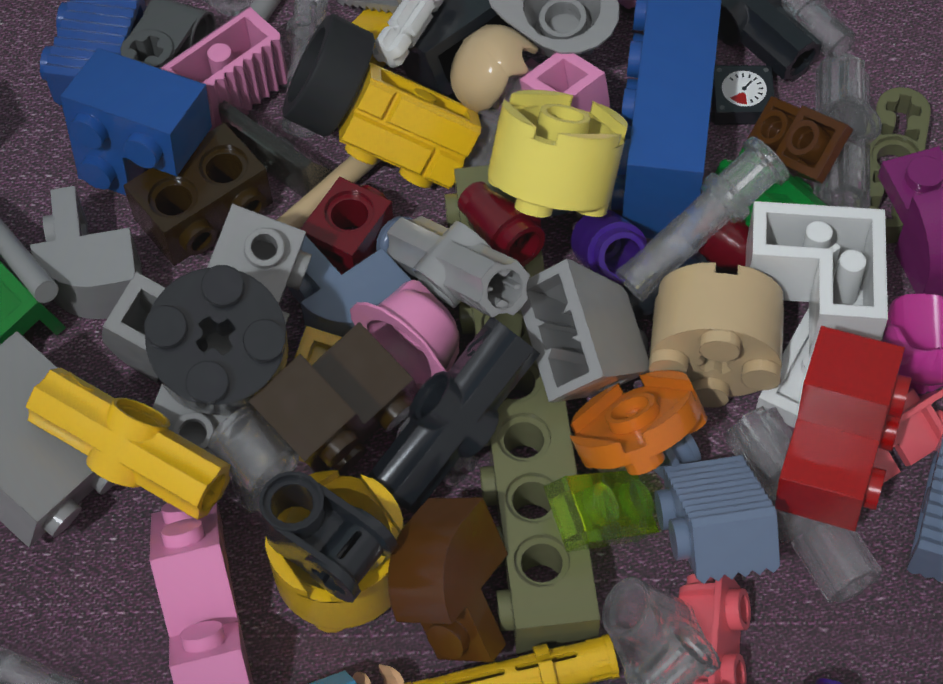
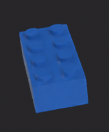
M636 0L633 30L644 31V34L633 33V40L630 43L627 77L638 79L628 78L627 86L624 89L621 116L627 121L628 127L613 189L611 210L623 211L622 217L641 230L645 238L689 243L695 232L704 176L721 0Z

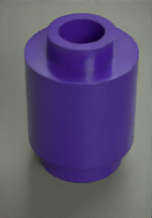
M607 210V214L603 217L584 215L577 222L572 232L571 246L578 261L586 268L617 284L627 282L636 277L646 264L648 244L644 234L614 211Z

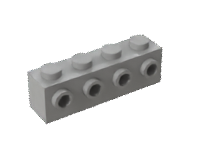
M232 204L207 268L216 265H228L252 276L272 293L280 306L287 287L299 291L312 254L301 250L306 231ZM282 311L286 326L290 314ZM217 332L210 334L206 338L209 346L207 350L215 348L221 355L228 353L232 349L228 338L230 334L223 337ZM161 384L153 408L170 420L169 430L231 465L230 472L244 436L232 431L238 415H210L185 408Z

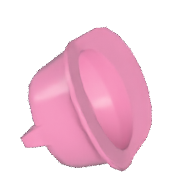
M413 279L403 283L377 306L368 302H357L350 309L351 320L354 325L360 322L413 377L418 390L434 374L441 371L448 372L459 354V331L455 319L449 310L420 281Z

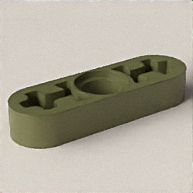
M898 87L887 90L878 99L871 124L857 208L879 209L883 195L887 194L878 178L880 165L877 160L880 157L886 155L901 157L925 150L931 108L929 102L921 93L910 88ZM896 113L906 114L907 124L903 135L893 134ZM893 204L891 207L892 219H885L886 244L898 242L903 223Z

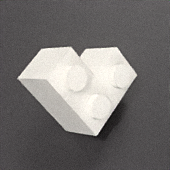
M754 201L746 242L745 267L761 271L776 281L783 290L784 301L809 302V357H812L821 326L881 341L888 320L885 209Z

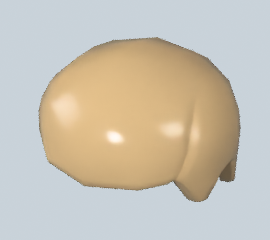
M485 25L463 40L451 65V86L457 99L466 108L477 113L493 107L504 92L508 78L523 76L528 72L522 52L528 51L536 54L538 46L520 32L505 25Z

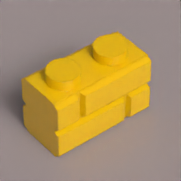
M371 62L349 110L338 126L339 142L346 144V152L355 159L370 165H376L380 159L399 167L400 175L416 186L431 188L432 184L435 183L447 189L452 188L455 182L454 169L463 167L464 160L473 149L482 128L478 113L466 108L462 103Z

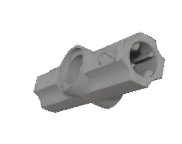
M423 216L415 219L401 217L387 232L389 237L387 254L403 271L418 278L430 292L452 308H455L462 301L492 318L498 314L505 313L514 316L528 300L526 289L530 274L517 260L492 249L476 232L459 221H455L450 228H446Z

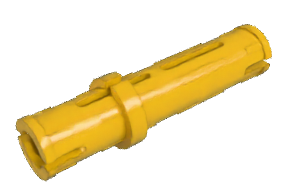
M604 634L601 637L551 649L548 648L547 643L532 646L533 653L430 679L405 682L404 684H589L608 679L620 678L611 637L609 634Z

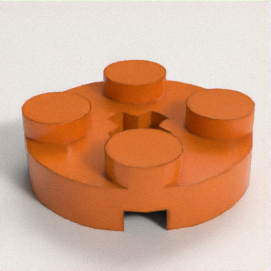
M674 370L652 371L639 375L644 385L642 387L624 393L620 384L617 383L586 402L576 412L570 423L575 436L570 435V438L584 466L595 469H615L625 466L630 475L645 474L659 467L665 460L663 451L678 443L686 435L702 428L708 419L688 376L683 372Z

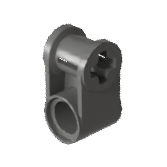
M151 0L144 11L143 17L131 34L123 41L120 48L121 55L160 68L216 30L215 16L210 11L174 0Z

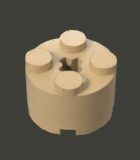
M696 263L670 272L659 284L658 295L654 305L649 372L674 370L685 373L690 379L703 407H721L728 403L729 397L747 395L760 390H771L778 387L781 383L784 331L783 290L771 277L750 267L738 265L737 275L715 273L716 263Z

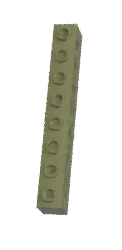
M489 165L454 169L455 193L444 194L448 228L455 221H459L474 231L467 217L458 208V199L461 193L472 183L485 182L492 190L516 202L515 197L508 195L488 182ZM542 250L530 263L523 266L530 274V277L545 270ZM462 301L458 304L461 334H473L475 338L490 316L481 313ZM521 309L514 316L505 313L494 317L532 346ZM536 360L513 388V390H521L529 395L521 399L506 397L497 409L499 422L494 434L485 445L489 448L491 466L479 467L482 497L486 506L496 505L499 526H496L508 552V555L498 566L505 568L507 589L495 590L500 631H513L516 654L532 653V646L545 643L551 649L599 637L600 628L599 607L573 444L570 438L571 432L566 401L555 403L548 401ZM527 446L535 449L538 453L532 457L520 458L512 455L510 451L516 447ZM526 505H538L546 509L548 513L541 518L529 519L521 516L517 511ZM542 565L555 570L558 576L547 582H536L528 578L524 573L534 566Z

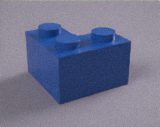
M101 48L96 49L60 95L78 178L97 189H109L125 196L126 193L123 185L150 168L177 177L212 128L206 84Z

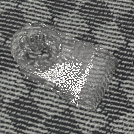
M635 577L622 579L609 592L603 605L602 621L604 629L608 632L625 670L624 675L627 684H694L701 676L710 677L720 669L721 662L719 656L706 639L695 617L693 608L687 602Z

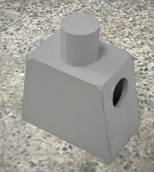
M565 259L529 278L526 289L528 300L522 306L521 312L531 345L540 353L536 361L549 402L555 403L596 396L617 383L622 385L639 377V375L649 372V359L647 356L648 339L646 334L638 328L628 294L621 285L570 259Z

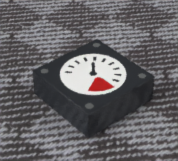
M715 65L712 89L715 125L756 124L770 97H774L772 65Z

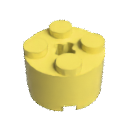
M522 90L511 93L510 101L507 102L504 99L488 168V182L508 195L515 197L516 210L529 216L550 217L553 209L576 211L591 217H603L607 214L609 202L612 198L626 140L625 135L628 123L624 117L611 108L594 101L592 102L590 112L571 107L573 95L562 92Z

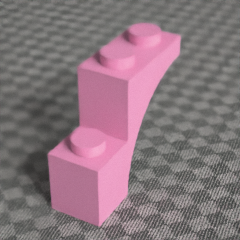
M166 503L161 507L160 512L151 513L149 561L169 635V669L173 684H254L231 581L218 503H215L207 516L198 520L175 506Z

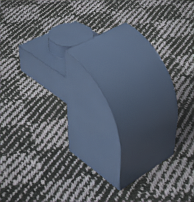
M305 235L301 250L312 254L299 291L288 288L294 298L301 304L305 328L309 326L343 337L355 326L351 320L350 309L357 302H368L377 306L403 283L411 279L382 248L341 275Z

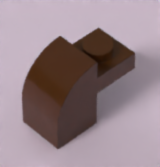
M483 497L428 498L402 528L396 539L398 546L391 554L388 570V590L394 617L397 622L421 623L428 642L440 660L493 662L505 647L506 642L481 588L502 563L508 552Z

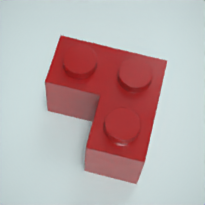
M821 326L803 383L797 421L779 477L775 509L854 532L856 531L862 507L876 511L887 471L873 467L878 448L892 452L912 377L898 374L905 347Z

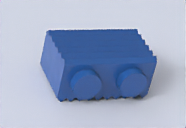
M70 0L60 4L56 17L57 36L54 37V45L46 46L40 58V75L43 80L47 81L55 103L60 106L62 105L60 95L97 48L121 55L120 48L123 41L131 34L144 15V11L147 8L145 0Z

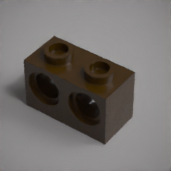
M225 123L207 133L177 177L150 168L123 185L134 220L173 266L191 255L203 253L219 238L232 204L261 214L267 206L273 203L265 166Z

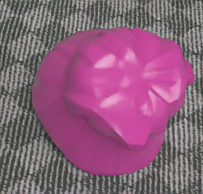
M925 293L898 296L889 306L888 320L882 341L905 347L898 374L912 377L909 389L914 388L917 394L933 392L943 387V296Z

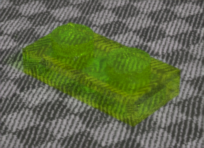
M627 470L564 476L543 486L566 552L637 542L659 532L653 516L654 503L648 488L640 481L638 475H630Z

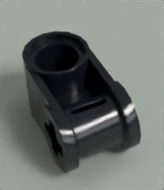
M287 471L275 475L265 484L260 493L259 507L269 545L277 553L283 555L310 574L325 590L345 602H354L361 592L358 586L360 581L381 555L390 556L398 546L392 533L374 516L361 508L350 505L315 481L311 476L302 472ZM291 507H303L311 512L307 518L297 523H285L277 519L280 513Z

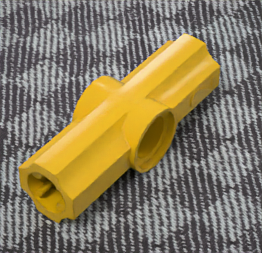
M63 368L50 369L45 378L34 386L26 404L29 412L27 421L88 456L86 459L87 466L98 476L121 486L131 488L142 487L197 520L207 516L215 503L221 499L231 478L229 476L231 466L229 463L169 430L170 420L155 408L133 399L114 398Z

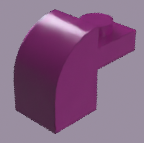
M937 146L883 161L878 178L903 223L894 253L915 293L943 295V152Z

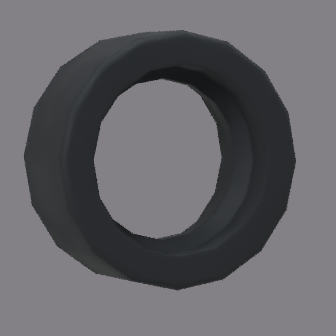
M335 14L325 17L309 41L292 77L282 109L283 117L323 137L331 135L349 110L367 72L375 43L373 33Z

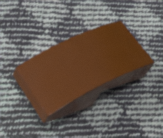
M771 96L744 144L759 147L786 171L823 184L851 135L853 128L848 124L802 105L799 108Z

